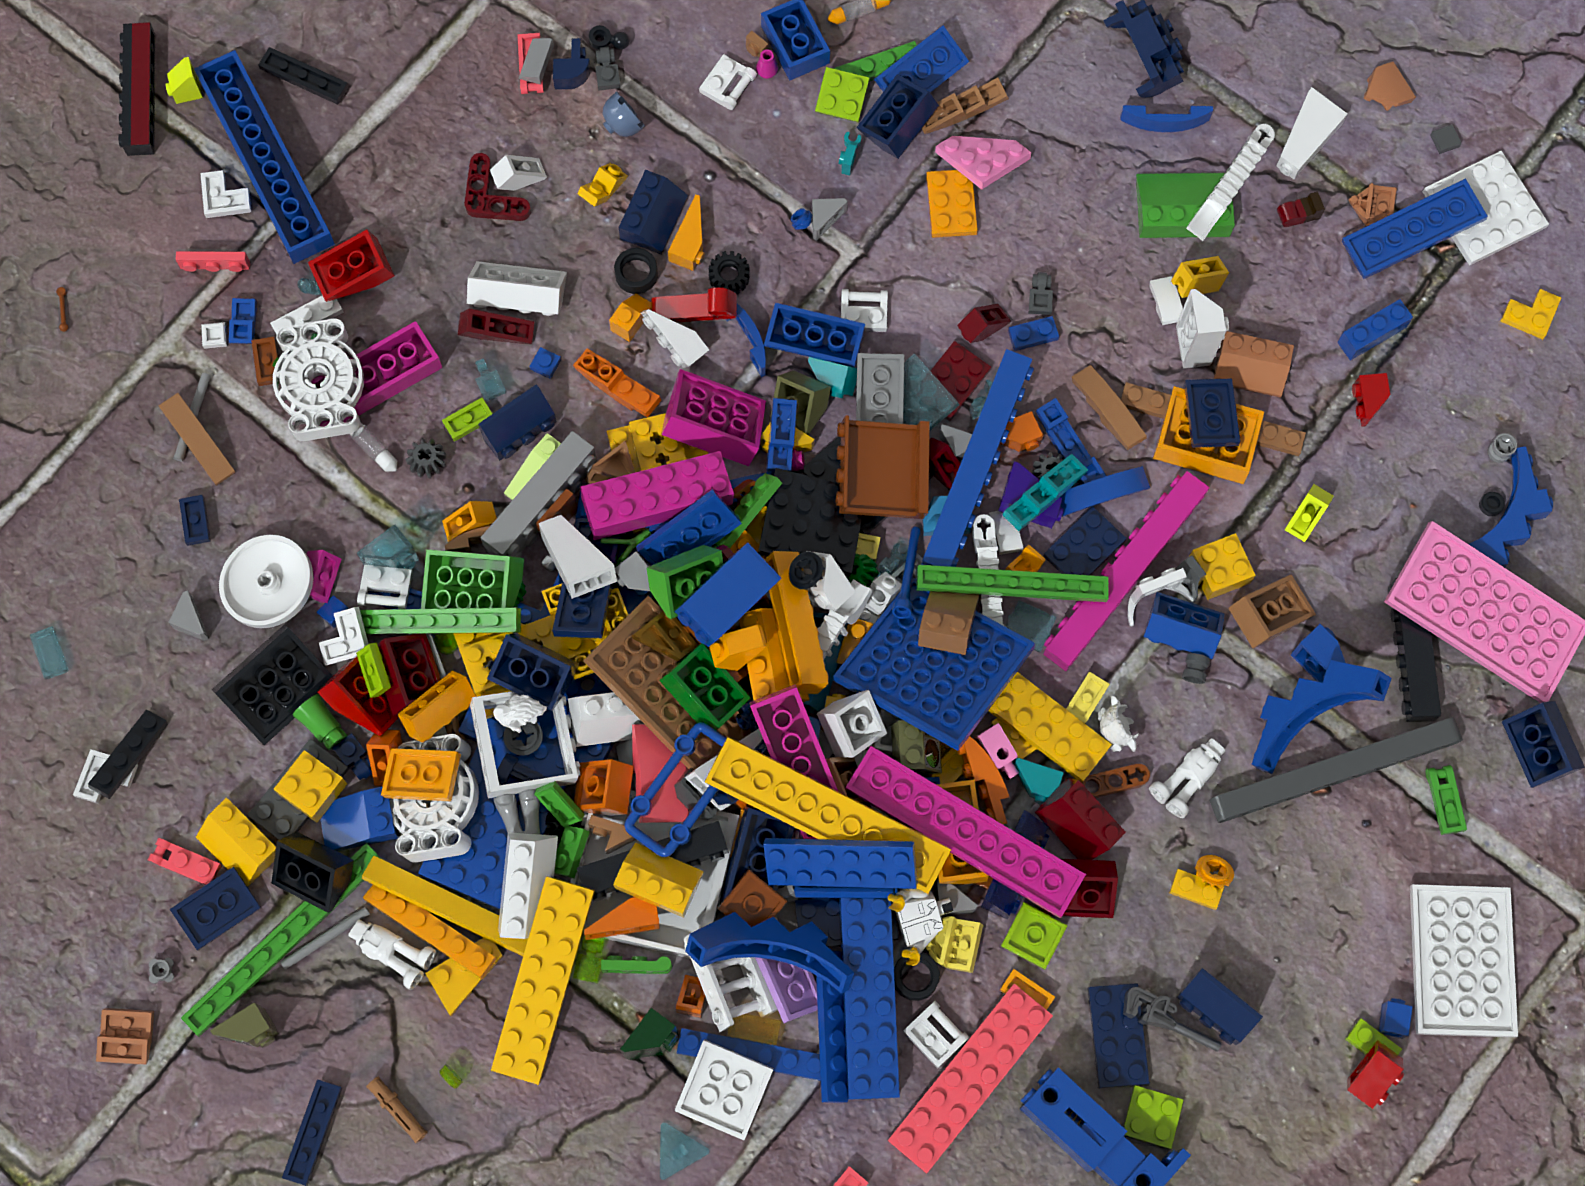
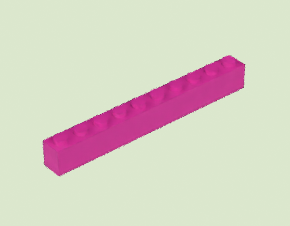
M1188 471L1182 477L1178 475L1170 485L1173 488L1170 493L1164 492L1156 504L1159 507L1155 512L1150 510L1143 519V522H1145L1141 529L1136 527L1129 536L1131 542L1128 546L1122 545L1115 554L1116 561L1113 564L1108 563L1100 573L1108 577V601H1077L1072 608L1075 611L1070 618L1066 616L1058 626L1061 629L1056 636L1051 634L1044 643L1046 649L1043 655L1064 671L1070 668L1207 494L1210 487Z

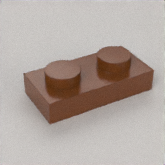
M275 337L251 340L257 383L259 386L273 384L275 367L272 365L274 360L279 358Z

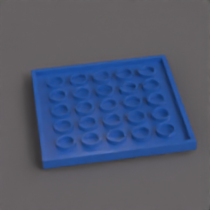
M913 577L909 596L913 605L911 616L906 619H900L893 615V604L900 597L899 592L833 675V681L854 693L869 690L875 705L959 751L1034 650L1035 643L976 611L966 655L918 646L919 629L930 591H917V579Z

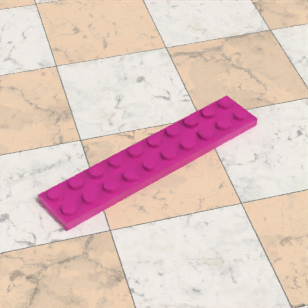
M872 746L868 749L845 790L900 823L951 849L950 853L1058 918L1063 916L1086 875Z

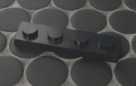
M271 47L267 49L258 64L260 70L337 105L349 87L347 82Z
M146 709L89 781L88 787L110 799L168 725L167 720Z

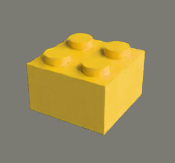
M1236 533L1193 549L1189 557L1192 555L1206 573L1201 587L1207 600L1248 585L1256 576Z
M304 750L275 786L274 791L318 823L346 787L347 782Z

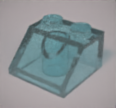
M393 525L356 553L363 566L374 565L412 569L416 565V561L419 560L413 546L396 525Z

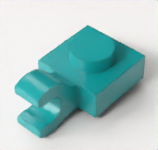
M846 132L844 144L847 148L846 152L841 151L838 164L842 165L841 174L850 176L857 149L861 144V135L857 136L856 141H850V132Z

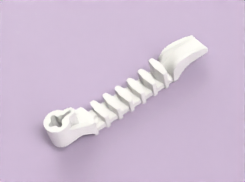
M1260 124L1248 136L1247 141L1242 147L1243 149L1238 153L1232 165L1220 179L1221 181L1214 187L1213 192L1206 198V201L1188 224L1186 229L1202 241L1227 209V206L1232 202L1238 190L1243 186V182L1250 176V173L1256 167L1255 165L1261 160L1262 155L1267 151L1268 146L1275 137V132L1271 126Z
M979 515L971 527L975 554L978 557L976 566L980 569L998 570V546L994 520L989 515ZM981 521H984V525H988L984 532V538L982 529L977 527ZM981 595V600L979 601V605L982 606L981 614L1004 626L1001 596Z
M854 579L851 585L856 593L836 611L829 610L828 615H825L822 625L817 628L820 648L823 651V660L826 656L831 657L833 654L830 650L832 645L838 646L840 644L837 637L839 635L847 636L848 632L844 627L845 624L852 625L858 620L872 593L869 587L858 583Z

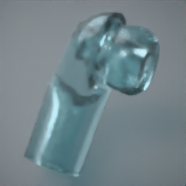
M307 278L298 280L297 286L301 292L312 295L321 293L316 280Z

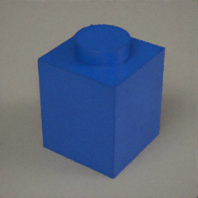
M1394 998L1383 1003L1378 1031L1383 1035L1402 1039L1409 1036L1413 1006L1405 1005L1406 1001Z

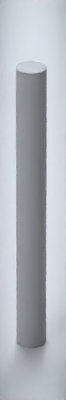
M207 373L201 374L190 407L196 418L211 377ZM181 437L173 458L180 462L183 461L187 445Z
M364 906L280 961L285 970L355 925L359 919L366 918L370 915L369 911Z

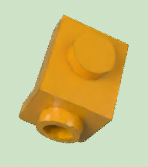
M1027 545L1022 553L1005 570L1038 572L1046 560L1033 547Z

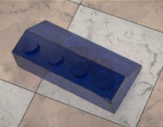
M1024 810L1014 832L1043 849L1050 835L1046 834L1048 826ZM993 879L981 908L1008 919L1010 914L1016 915L1021 901L1017 900L1019 896L1017 892Z

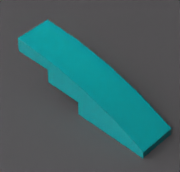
M1073 454L1069 455L1043 475L1038 483L1023 493L1022 497L1007 508L1002 515L1020 531L1087 473L1088 469Z

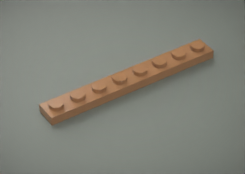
M1126 382L1121 401L1127 409L1164 419L1171 395ZM1262 420L1256 445L1299 457L1306 432Z

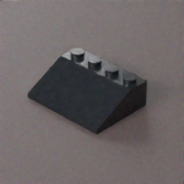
M283 625L220 681L212 691L263 745H266L295 718L293 713L312 696L319 694L318 691L333 676L287 626Z

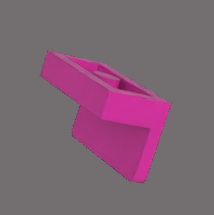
M324 550L307 551L306 554L313 569V585L309 597L321 603H328L342 559Z

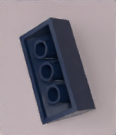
M745 806L719 901L722 902L748 869L768 884L764 840L765 838L791 839L794 827L759 809ZM779 885L769 886L777 892Z

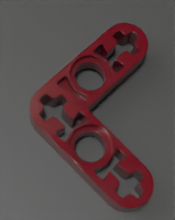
M484 153L474 154L469 164L464 202L468 215L476 218L513 221L528 219L531 214V208L526 199L488 195L491 175L490 158ZM480 161H484V165L481 168L482 174L478 173L477 167ZM477 180L484 182V186L479 190L472 188L473 182ZM474 196L478 197L479 206L476 209H472L475 201ZM495 203H502L504 205V209L500 212H494L491 208ZM508 204L511 205L510 213H508ZM519 206L524 207L521 213H517Z

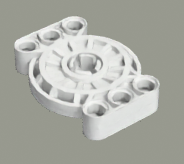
M327 319L282 327L278 330L276 338L283 353L275 365L273 388L283 409L292 416L288 421V426L294 438L299 441H309L356 432L360 427L361 421L353 407L357 404L363 391L364 373L358 357L345 344L348 340V334L343 322L339 319ZM341 330L338 335H331L333 331ZM311 334H318L316 338L308 339ZM294 338L291 343H284L286 339ZM346 352H347L350 356H352L353 359H349L348 356L346 355ZM357 369L359 371V378H357L355 374V371ZM319 375L325 376L324 381L320 383L321 388H317L315 384L311 383ZM284 401H289L291 407L287 406ZM346 417H353L352 421L348 423L343 422ZM324 420L330 421L325 427L319 426ZM301 424H305V425H306V427H305L303 430H301V431H297V430H296V428H297L299 425H301Z
M456 734L432 737L423 743L418 740L408 741L398 747V749L454 751L458 746L455 751L461 754L452 801L430 802V800L390 798L393 824L403 834L397 839L395 848L398 854L411 862L459 856L468 852L471 847L470 837L462 830L467 826L478 805L479 788L474 772L465 763L471 755V747Z

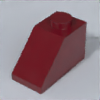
M999 304L975 307L957 326L961 330L962 336L970 343H974L988 338L1008 325L1011 320Z
M930 438L929 470L950 491L960 467V462L947 443Z

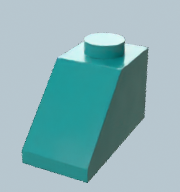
M809 357L808 362L817 380L831 386L830 396L843 398L844 394L853 396L857 381L856 367Z
M1016 758L1014 763L1019 771L1017 774L1029 797L1034 798V802L1042 805L1060 786L1064 772L1020 758Z

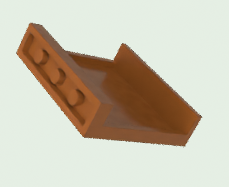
M845 415L842 422L838 423L837 436L841 437V446L838 445L837 460H840V468L837 469L836 482L840 483V491L836 493V506H839V513L914 519L925 518L928 514L929 421H920L918 425L849 420V415Z

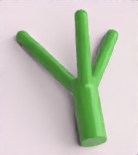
M646 529L632 539L602 538L600 541L601 543L629 545L617 559V567L651 533Z

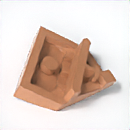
M1394 62L1376 67L1367 79L1368 88L1364 94V99L1369 102L1375 100L1381 103L1387 111L1392 106L1397 107L1408 104L1416 98Z
M1371 183L1368 188L1358 195L1352 196L1348 201L1367 227L1393 214L1397 188L1377 186Z

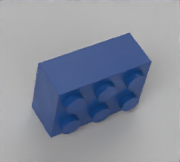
M791 0L761 13V28L789 81L830 64V49L804 0Z

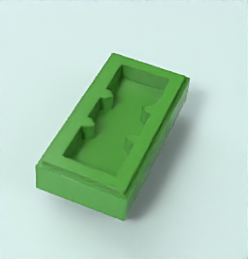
M556 781L536 788L534 795L563 827L583 820L585 814Z

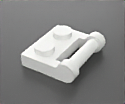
M723 54L700 86L699 92L727 109L733 110L737 104V99L749 82L756 78L757 73L752 68L745 67ZM738 75H741L742 78L735 86L733 91L730 93V95L725 96L724 94L727 92V90L734 82L736 77Z
M842 289L841 318L865 323V331L886 332L888 290H881L879 293L849 292V289ZM848 301L880 302V307L848 306Z
M364 565L357 604L364 606L366 603L406 609L413 574L412 570ZM368 591L400 594V596L392 597L383 595L368 594Z
M934 1001L903 1032L938 1069L970 1037L965 1032L962 1033L939 1009L940 1005ZM931 1015L955 1039L952 1044L927 1020Z

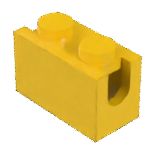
M1219 256L1181 262L1171 282L1173 285H1178L1177 290L1182 298L1188 297L1192 289H1196L1202 294L1212 293L1220 290L1229 271Z

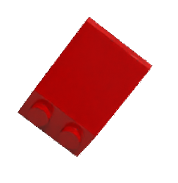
M367 229L308 262L326 302L374 288L395 276L378 239Z
M357 656L346 663L318 691L333 710L378 736L383 735L399 717L392 715L385 692L379 697L370 698Z

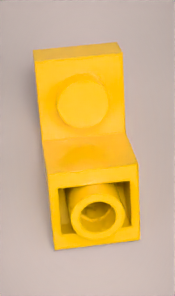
M611 163L599 167L593 181L581 186L577 194L594 207L605 203L627 179L628 175L622 172L619 166Z

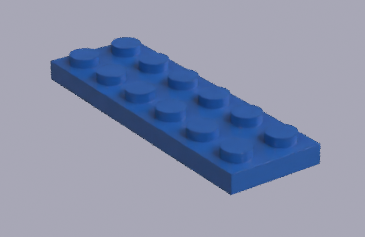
M1465 178L1342 238V243L1363 279H1366L1487 220L1488 216Z
M765 838L763 843L768 885L917 888L914 842Z

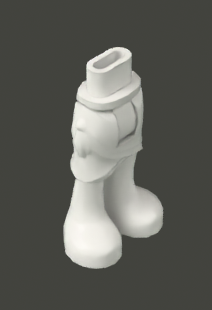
M1211 738L1206 744H1201L1200 747L1188 752L1183 763L1176 769L1175 773L1164 783L1159 781L1152 783L1149 791L1159 803L1164 804L1184 779H1188L1189 782L1166 804V809L1177 817L1185 818L1189 812V807L1186 803L1197 789L1200 790L1204 783L1213 775L1225 749Z
M360 919L355 923L348 935L356 940V945L360 946L362 953L368 958L379 960L384 965L391 967L404 977L403 985L409 990H413L420 983L424 972L394 956L395 950L424 970L429 969L436 955V950L432 947L427 946L419 950L405 943L402 937L390 930L371 922L367 924Z

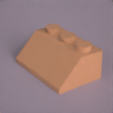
M1226 331L1225 338L1221 341L1214 379L1232 378L1233 388L1281 398L1291 365L1294 345Z

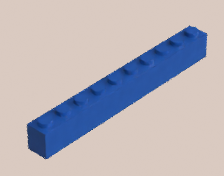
M1006 349L921 565L956 567L959 558L955 557L957 550H963L967 540L964 532L966 527L971 529L976 515L972 514L975 506L980 507L984 494L980 493L983 484L988 486L993 474L989 472L991 464H997L1001 451H998L997 448L1000 442L1005 443L1009 430L1005 428L1008 421L1013 423L1017 413L1014 405L1016 400L1021 402L1026 389L1022 388L1024 380H1030L1034 370L1033 367H1030L1032 358Z

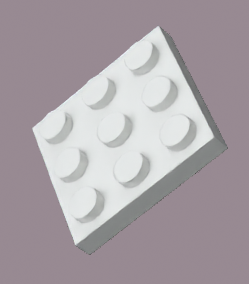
M704 1039L674 1111L745 1140L774 1068Z

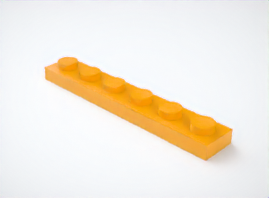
M372 884L363 896L366 902L480 979L484 978L497 960L495 956L425 909Z

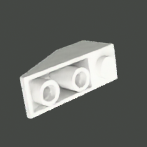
M649 309L641 312L644 317L642 319L644 324L650 330L653 329L658 335L656 337L657 341L663 348L667 347L672 353L670 357L678 367H689L709 351L695 331Z

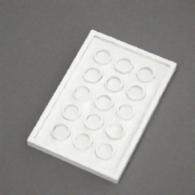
M1412 884L1410 886L1416 1034L1518 1037L1511 888Z

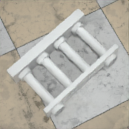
M687 935L685 938H683L684 943H685V944H684L685 950H686L687 942H688V939H689V935ZM755 957L721 960L704 967H700L691 958L711 1009L713 1022L717 1025L719 1032L726 1030L734 1024L732 1018L755 1010L758 1011L760 1018H763L778 1010ZM739 964L744 977L719 985L714 971ZM748 987L753 1001L728 1008L723 995Z

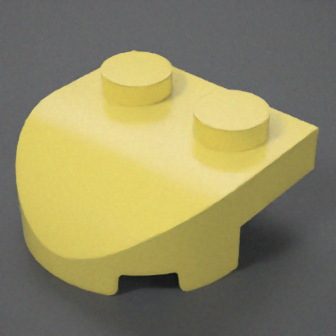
M952 916L942 918L943 929L926 946L927 951L936 963L947 969L973 973L983 924L957 919Z

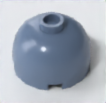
M618 91L605 102L602 112L605 119L603 125L610 134L615 132L621 137H629L645 127L643 121L636 117L637 113L622 96L620 97Z

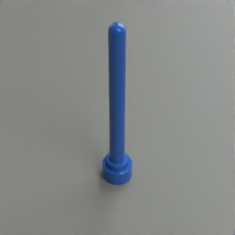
M917 526L911 529L900 597L894 602L892 609L893 615L900 619L909 618L912 613L913 605L909 596L920 537V528Z

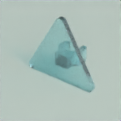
M666 1123L661 1124L660 1178L662 1180L667 1179L709 1154L707 1147Z

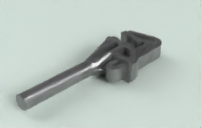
M1133 987L1125 993L1123 1015L1132 1019L1137 1015L1138 1007L1145 1003L1147 1005L1143 1006L1142 1016L1138 1019V1022L1142 1025H1152L1173 1030L1216 1052L1219 1051L1221 1042L1177 1022L1172 1017V1014L1177 1012V1006L1170 1002L1171 997H1158L1139 987Z

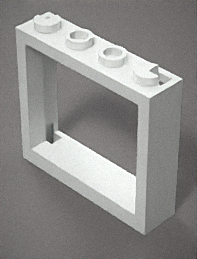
M511 691L472 697L470 708L488 798L506 794H517L539 788L554 781L559 786L576 783L578 776H580L579 761H575L573 752H576V744L574 738H570L569 734L571 719L569 714H565L566 696L564 697L563 695L553 710L566 775L499 785L485 709L504 705L512 696L518 694Z

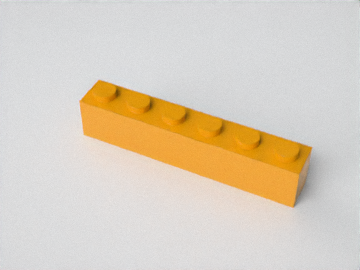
M773 551L765 561L781 577L769 590L789 684L790 686L796 684L799 694H818L829 683L828 673L825 670L823 651L819 644L818 629L814 622L813 607L810 604L808 591L794 587L789 579L790 565L799 555V552Z

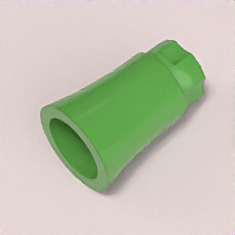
M316 694L306 700L293 713V717L300 721L328 750L333 749L335 745L347 737L340 723L325 705L320 694Z

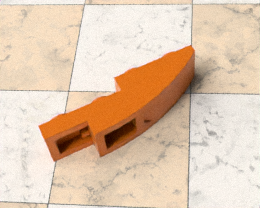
M588 348L573 365L578 372L607 395L629 410L633 411L634 409L645 417H649L662 401L659 395L624 374L622 369Z
M969 736L959 751H957L963 758L962 771L964 777L975 782L979 781L978 792L981 799L985 800L987 807L985 814L1003 825L1007 824L1001 803L1002 799L1009 797L1006 785L986 751Z

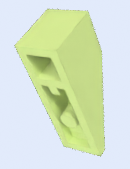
M547 433L531 451L504 494L513 500L561 443Z

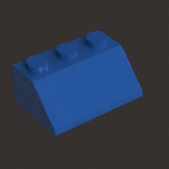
M1156 592L1144 637L1154 643L1170 645L1179 651L1185 650L1213 659L1222 636L1225 613Z

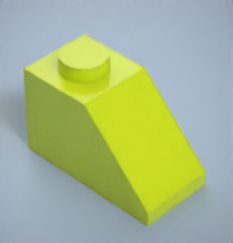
M185 57L167 73L169 83H165L168 96H173L176 104L203 98L200 82L189 57Z
M1313 484L1285 528V531L1305 542L1334 496Z

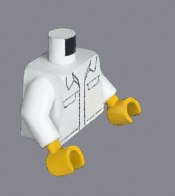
M917 888L902 889L895 895H888V900L893 902L888 908L895 911L902 937L907 947L910 946V950L905 949L902 951V957L909 958L906 965L915 966L920 961V953L938 932L943 929L940 916L953 912V907L949 897L936 901L931 890L927 894Z

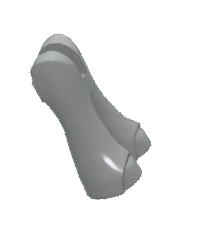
M536 789L526 790L518 794L525 831H522L516 795L506 794L493 798L507 833L541 835L539 826L540 800L534 795Z

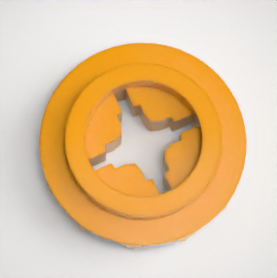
M1205 855L1199 858L1196 863V876L1202 878V883H1209L1211 888L1215 885L1219 889L1229 886L1234 878L1232 866L1221 857ZM1219 870L1218 874L1212 875L1210 873Z

